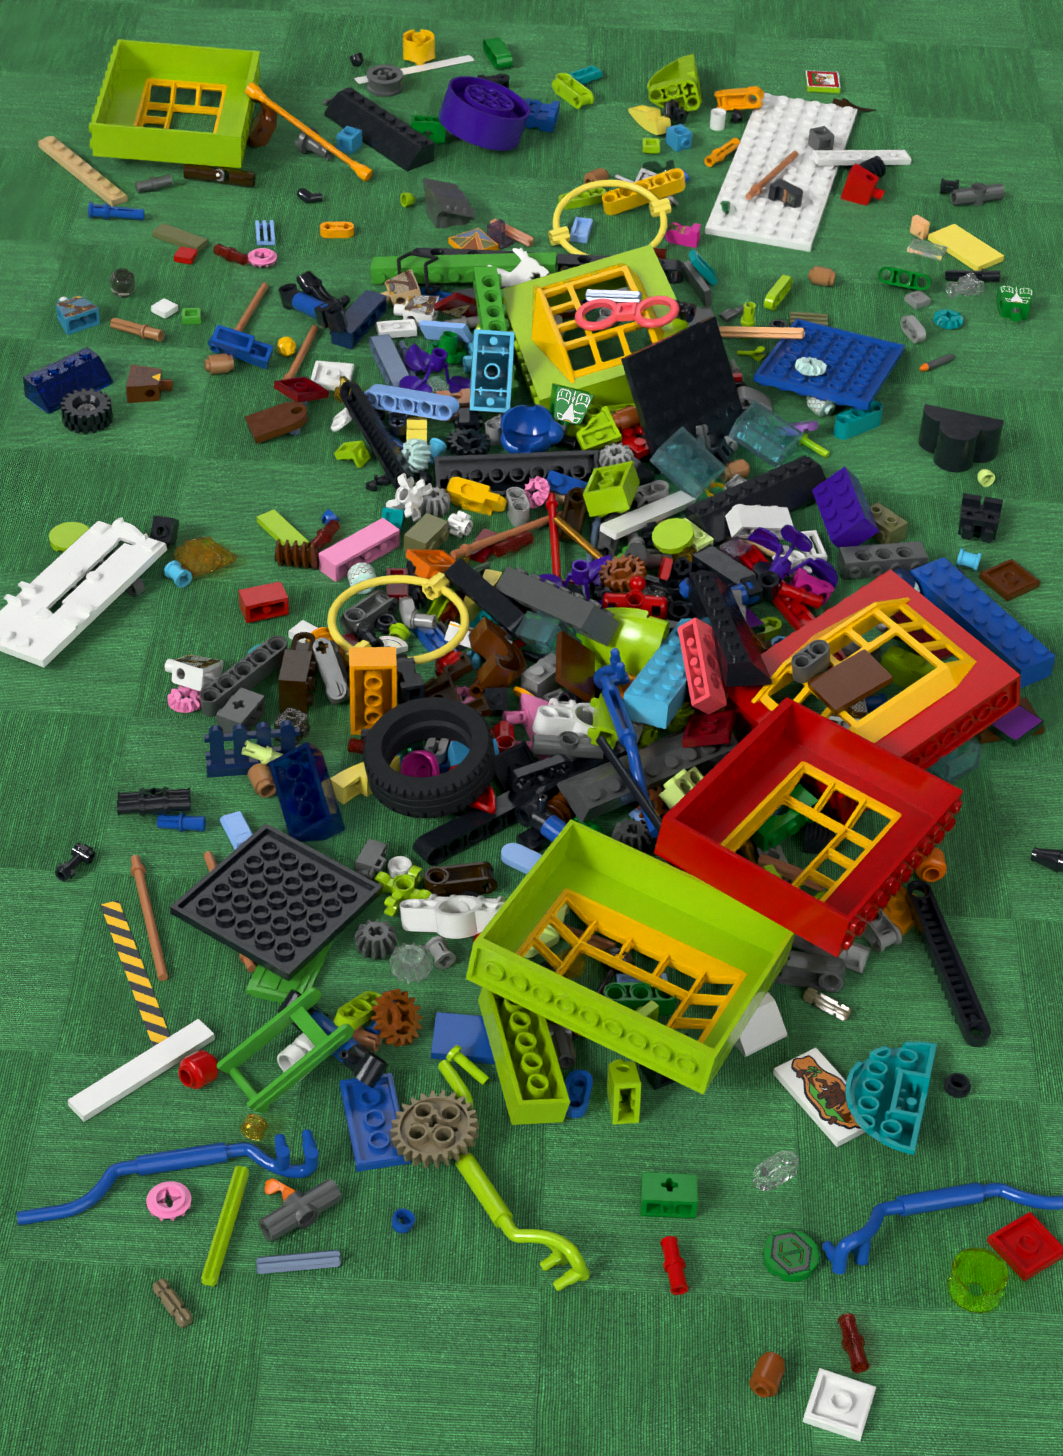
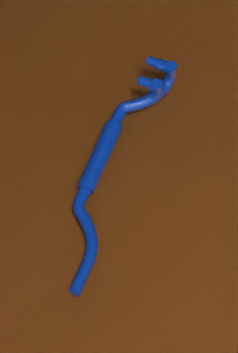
M613 648L610 651V665L599 668L593 676V681L599 689L603 690L602 695L620 744L625 746L632 778L652 805L636 744L637 736L617 687L618 685L628 684L629 676L625 670V664L621 662L619 650ZM641 808L650 835L654 838L658 837V831Z
M310 1129L302 1132V1147L305 1157V1163L302 1165L290 1164V1152L283 1134H277L274 1138L276 1159L249 1142L225 1145V1142L138 1155L135 1160L118 1162L106 1169L97 1184L79 1199L61 1205L18 1211V1225L75 1216L95 1205L108 1192L119 1176L139 1173V1176L224 1163L227 1162V1158L247 1156L264 1169L288 1178H306L312 1175L318 1167L319 1159L316 1141Z
M978 1182L897 1196L896 1200L877 1204L872 1209L868 1222L861 1229L844 1237L836 1247L832 1242L825 1241L823 1243V1250L832 1263V1271L836 1274H844L846 1272L848 1254L851 1250L855 1255L854 1261L856 1264L866 1265L868 1263L871 1239L880 1229L885 1216L899 1214L901 1217L981 1203L984 1198L997 1196L1028 1207L1062 1210L1063 1195H1037L1016 1189L1007 1184L989 1183L980 1185Z

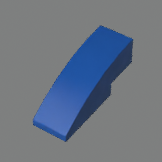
M218 324L211 343L225 352L267 370L273 352L272 345L256 341L253 335Z

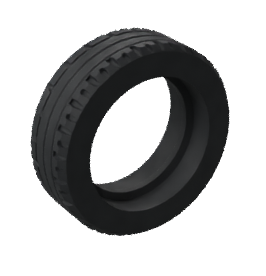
M420 698L394 707L376 721L369 730L363 745L362 753L365 771L374 796L390 810L413 818L443 817L468 807L487 790L496 770V756L488 723L475 709L462 702L448 698ZM447 738L460 742L470 749L460 764L436 776L411 777L401 774L390 767L392 760L402 749L424 739Z

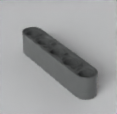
M278 635L270 637L203 688L199 694L203 714L208 717L216 716L218 710L226 705L230 696L234 695L240 687L251 690L280 668L285 649L288 650L286 639Z

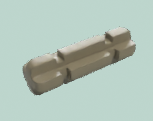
M808 987L804 992V1001L810 1004L815 1003L817 1008L832 1016L836 1014V1018L842 1021H846L849 1018L852 1010L850 1007L844 1004L839 1005V1001L824 993L818 994L819 991L812 987Z
M161 1278L153 1284V1291L158 1298H161L160 1301L170 1315L176 1318L175 1321L179 1327L184 1328L192 1323V1313L188 1308L184 1307L185 1304L175 1290L170 1288L169 1282Z

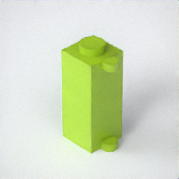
M600 693L599 699L592 698L590 700V706L595 709L592 728L587 730V736L591 738V744L599 746L596 743V739L604 736L612 749H614L618 736L603 695Z

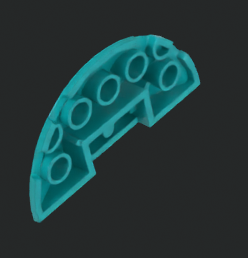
M914 1041L904 1042L900 1048L890 1049L887 1045L871 1051L869 1058L863 1062L857 1061L848 1074L845 1099L854 1120L867 1134L890 1148L912 1155L915 1154L933 1069L936 1043Z

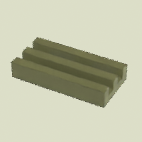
M790 311V326L796 318L828 326L827 314Z

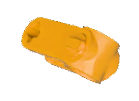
M751 86L748 88L719 90L714 93V96L717 99L718 106L716 108L734 110V108H761L765 94L760 87ZM751 95H754L757 100H754Z

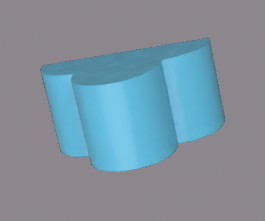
M474 329L470 379V411L505 413L510 409L515 332Z

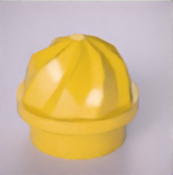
M282 337L278 340L277 350L282 356L288 357L295 353L296 343L291 337Z

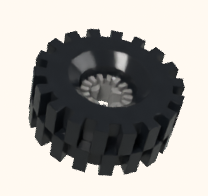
M84 388L80 392L75 390L73 394L68 393L66 397L62 398L60 404L62 422L65 428L68 427V430L71 432L75 430V433L78 434L80 432L88 434V432L92 431V434L97 433L96 430L103 431L104 427L108 428L113 421L111 398L106 393L102 394L101 390L95 392L94 389L90 388L89 391H86V388Z

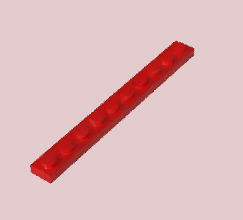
M754 544L736 549L735 557L743 566L753 571L755 563L768 562ZM778 593L771 600L795 631L815 619L803 603H795V600L778 595ZM842 650L833 654L839 661L847 658Z

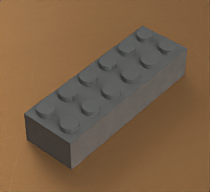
M507 566L495 587L502 595L523 609L608 646L620 625V622L613 618L614 613L605 608L601 610L602 605L593 599L586 601L587 598L577 592L572 595V592L563 586H560L558 589L556 584L547 579L545 582H542L543 579L533 573L528 576L529 573L520 567H517L515 570Z

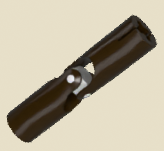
M185 164L183 174L185 179L205 182L215 180V182L220 184L254 188L256 181H252L256 180L255 172L220 167L216 168L218 170H215L207 165ZM224 170L228 171L230 176L225 182H223L226 177Z

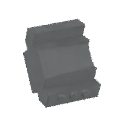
M428 178L422 180L426 196V213L436 228H448L455 225L462 226L475 219L474 209L470 207L468 199L459 190L458 185Z

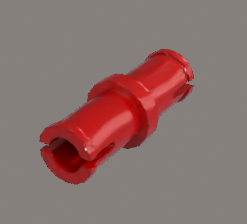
M783 581L778 589V595L793 599L795 603H804L816 609L820 608L823 601V596L808 592L804 587L798 588Z
M667 1236L660 1241L665 1260L663 1262V1269L668 1274L671 1293L673 1295H682L689 1289L684 1272L686 1268L685 1260L681 1258L678 1238Z

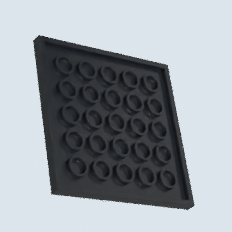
M716 316L702 320L621 358L656 474H662L689 460V456H691L689 449L699 447L697 438L699 434L696 433V426L706 424L708 426L709 433H707V436L709 435L711 446L725 436L731 435L736 437L749 430Z
M265 823L170 906V914L285 980L290 981L382 894V886Z

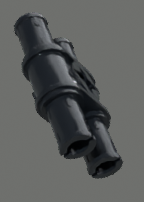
M164 786L163 788L139 789V792H118V815L140 814V816L145 817V815L156 816L164 814L166 816L172 811H191L190 788L169 790L168 787Z

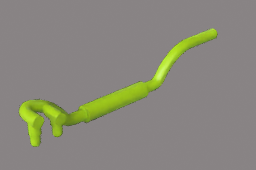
M448 1060L441 1061L438 1064V1069L456 1093L458 1099L462 1096L465 1097V1102H471L474 1110L472 1095ZM471 1153L468 1155L458 1154L460 1161H456L455 1166L497 1228H501L503 1233L513 1242L539 1243L550 1248L552 1251L550 1256L539 1264L543 1271H548L555 1265L570 1263L572 1268L553 1282L556 1291H560L568 1285L571 1286L577 1281H585L590 1277L589 1269L581 1253L570 1240L547 1230L517 1228L512 1220L513 1214Z

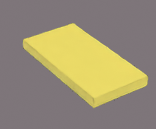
M956 224L928 234L930 242L975 271H981L982 268L986 269L1004 260L1003 254Z

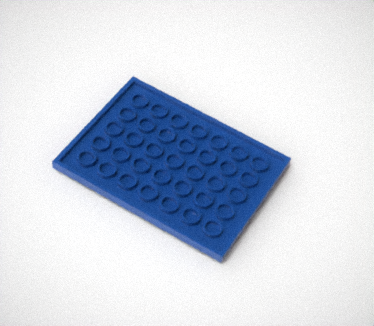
M796 318L789 328H803L805 337L803 339H780L754 374L753 381L758 382L762 386H774L782 391H793L801 396L809 395L818 400L833 401L837 405H849L857 410H868L904 353L905 345ZM801 357L817 358V360H822L826 364V372L819 376L804 375L796 370V360L801 359Z

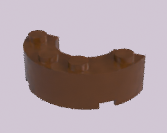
M485 616L468 635L471 649L486 659V662L477 671L479 684L483 689H509L526 669V660L515 642L510 644L505 638L507 633Z

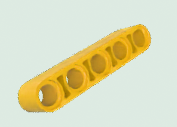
M679 168L634 182V184L649 190L658 199L682 192L686 187L684 171ZM616 188L602 195L603 208L607 215H615L651 202L645 196L625 188Z

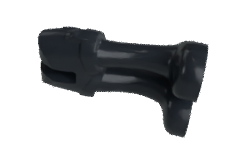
M311 271L299 275L296 279L302 290L323 302L330 300L336 303L337 306L345 308L351 300L347 295L339 299L331 296L322 285V280Z

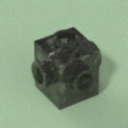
M288 707L282 714H279L274 722V729H280L281 722L285 720L292 721L294 728H299L300 736H295V745L303 738H306L310 732L309 715L291 707ZM281 737L274 738L276 741L281 742Z

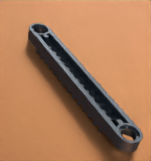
M344 382L340 388V397L395 489L397 490L400 487L397 477L403 473L406 474L407 479L413 477L415 484V477L409 468L410 464L402 456L403 453L399 451L400 447L396 446L397 443L393 441L394 438L390 436L391 433L387 431L384 422L380 420L381 417L377 415L378 412L374 410L375 407L371 405L372 402L368 400L369 397L363 393L357 383Z
M921 880L912 881L908 884L905 898L912 913V920H915V928H918V935L921 936V942L925 944V952H928V959H931L934 974L938 976V983H941V991H944V998L948 1000V1007H951V1015L955 1017V1024H958L965 1042L973 1047H983L988 1043L991 1028L929 884ZM912 891H922L925 896L917 897ZM978 1029L984 1036L975 1037L970 1031Z

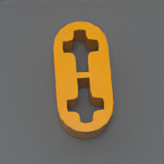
M323 222L320 224V235L324 238H350L354 236V224L351 222Z

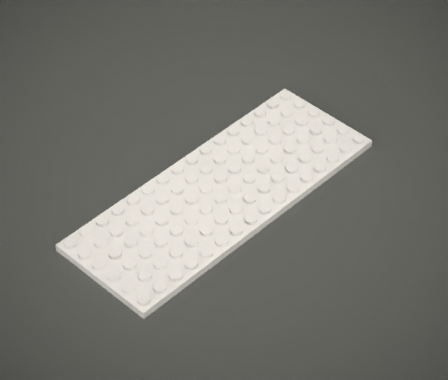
M764 93L763 105L761 108L753 109L705 227V234L810 252L840 165L817 166L811 156L814 150L808 145L809 131L812 128L825 126L835 135L833 150H845L858 109H853L850 106L842 108L835 104H823L818 101L811 102L801 98L792 99L786 96H774ZM793 151L798 152V157L771 180L758 196H754L751 200L746 199L745 195L755 183H759ZM781 178L803 190L801 206L792 208L779 200L772 201L768 199L770 184Z

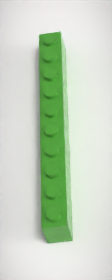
M557 252L527 253L529 257L537 260L540 266L545 267L550 274L558 272ZM515 253L435 255L439 259L427 265L429 283L473 282L474 267H488V265L512 272L521 260ZM400 256L373 257L370 267L372 285L385 284L387 280L398 275L397 258ZM409 256L401 260V273L412 269L417 284L425 283L424 263L430 260V258Z

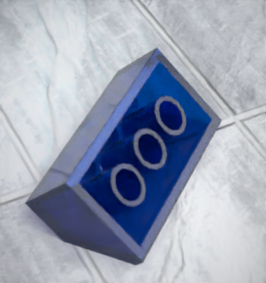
M86 347L24 376L23 384L25 397L46 413L51 414L61 409L60 404L62 398L66 397V394H73L75 390L80 392L84 388H86V391H89L91 388L96 392L113 384V380L100 356Z
M308 741L268 763L289 836L300 842L322 841L346 830L323 753Z

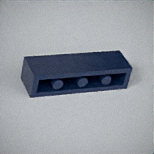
M366 290L345 312L348 327L340 332L330 331L331 344L352 350L387 312V296Z

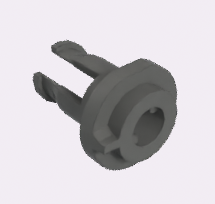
M309 127L311 130L318 134L317 129ZM303 131L300 133L298 140L294 142L298 147V151L302 154L313 152L327 161L334 155Z
M640 542L631 543L625 551V557L631 554L634 558L640 557V561H644L646 570L659 569L662 556L672 559L671 554L662 553L658 549H645Z

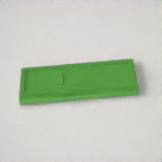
M334 939L290 981L258 964L246 988V993L251 994L253 997L278 1003L284 1001L291 989L303 994L309 988L314 987Z

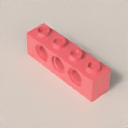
M694 618L679 626L678 633L691 705L709 715L726 706L727 702L713 628L705 622Z

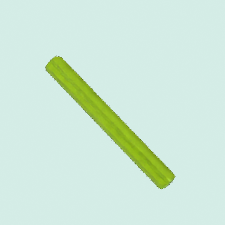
M238 1165L234 1168L201 1276L202 1284L205 1286L213 1287L217 1284L249 1177V1168L246 1166Z

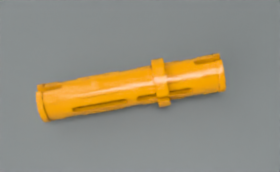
M732 138L722 147L714 149L704 159L705 164L708 167H712L715 163L724 160L725 156L738 148L740 144L739 139Z

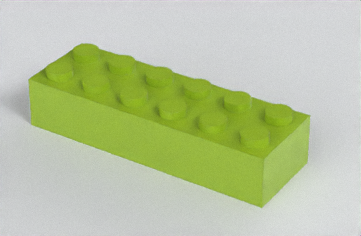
M482 987L478 1002L511 1124L563 1122L570 1100L546 1018Z

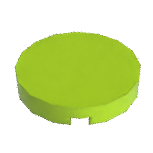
M680 518L667 519L659 523L652 532L653 545L665 554L680 553L687 546L689 548L695 539L693 526L690 522Z
M78 522L59 524L49 533L50 546L58 552L60 550L64 553L89 530V527Z

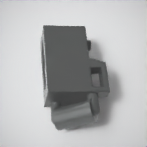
M368 839L355 861V872L368 879H372L376 872H380L386 863L387 844Z

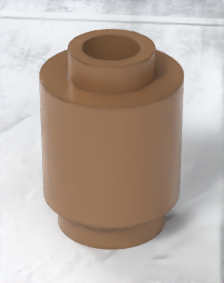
M597 168L584 175L585 184L609 179V174L604 168Z
M815 265L814 269L810 268L808 279L811 280V284L824 287L833 286L836 272L830 268Z
M227 353L208 355L207 360H204L206 372L209 371L210 375L229 373L230 370H234L232 355H227Z
M743 459L728 462L718 469L722 482H729L735 474H740L741 478L746 479L750 473V466Z
M261 763L253 765L247 775L255 792L263 798L271 797L277 791V781L270 767L267 764Z

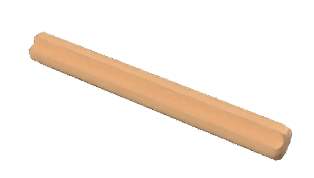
M719 326L722 338L803 339L805 337L803 328Z

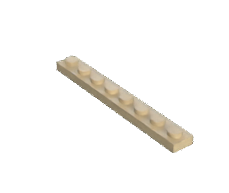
M47 136L38 141L40 149L108 204L116 206L127 202V195L54 136Z

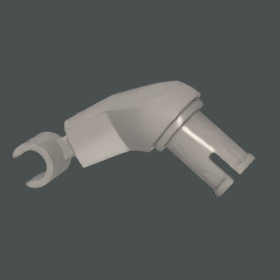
M399 597V610L404 625L410 629H414L417 626L435 629L437 624L436 615L418 613L412 597Z

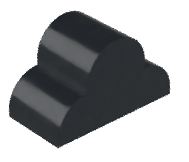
M925 404L918 443L922 449L934 454V463L939 468L949 472H964L969 470L974 462L986 463L996 458L1004 420Z

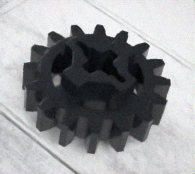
M463 427L461 431L455 429V432H450V435L447 436L446 449L450 450V454H456V456L486 455L490 451V438H487V434H481V430L475 431L473 428L466 429Z

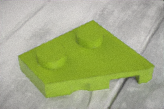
M604 406L601 412L588 422L587 426L582 427L576 433V438L582 451L597 450L605 447V445L622 440V436L607 406Z

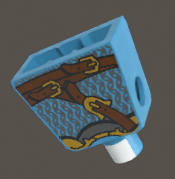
M75 296L69 299L61 297L56 304L58 321L67 335L100 324L99 308L82 296Z

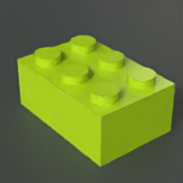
M633 461L594 468L583 493L590 517H603L608 513H623L630 509L640 484Z

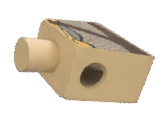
M412 269L387 280L385 284L388 291L380 293L387 296V303L392 301L393 307L395 304L405 305L408 296H422Z

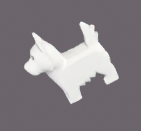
M513 248L512 250L521 260L512 272L497 268V272L501 274L502 278L500 288H507L535 279L537 276L550 275V272L545 267L540 266L537 260L529 257L522 248Z

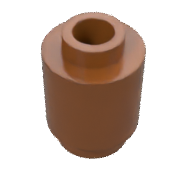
M633 405L616 410L614 414H611L617 428L620 430L639 424L638 413Z
M765 1352L758 1358L749 1380V1386L756 1395L766 1398L777 1394L785 1373V1362L780 1355L774 1352Z

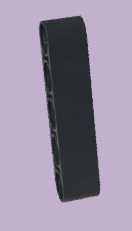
M458 558L444 572V575L451 583L514 638L530 623L528 617L461 558Z

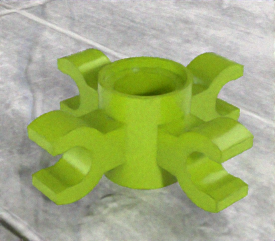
M413 865L408 875L400 874L394 877V879L385 872H379L375 880L379 881L378 884L382 886V892L387 891L392 894L384 902V905L388 906L384 914L394 917L402 901L429 898L432 894L430 891L415 888L422 881V877L419 874L423 868Z

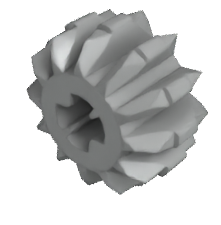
M622 442L618 445L614 443L611 446L605 445V449L600 450L599 464L601 467L633 461L634 454L630 450L629 445H623Z
M439 486L432 487L433 491L430 494L423 495V502L418 509L422 516L428 513L436 517H444V514L448 513L450 509V495L444 488L440 489Z

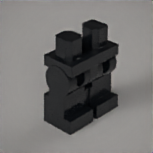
M963 493L958 534L961 535L962 539L970 540L972 537L981 538L982 542L991 543L996 538L1003 499L985 497L983 505H980L982 496Z
M406 654L396 655L398 704L425 698L424 682L420 673H416L414 657L407 658Z

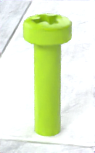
M802 432L798 435L796 444L800 446L804 444L824 458L829 456L830 452L807 438V433Z
M459 1045L454 1046L447 1054L446 1059L449 1062L454 1060L483 1086L490 1077L460 1052L462 1048Z

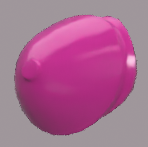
M416 750L404 757L401 763V774L411 777H431L440 775V768L433 753L426 750Z

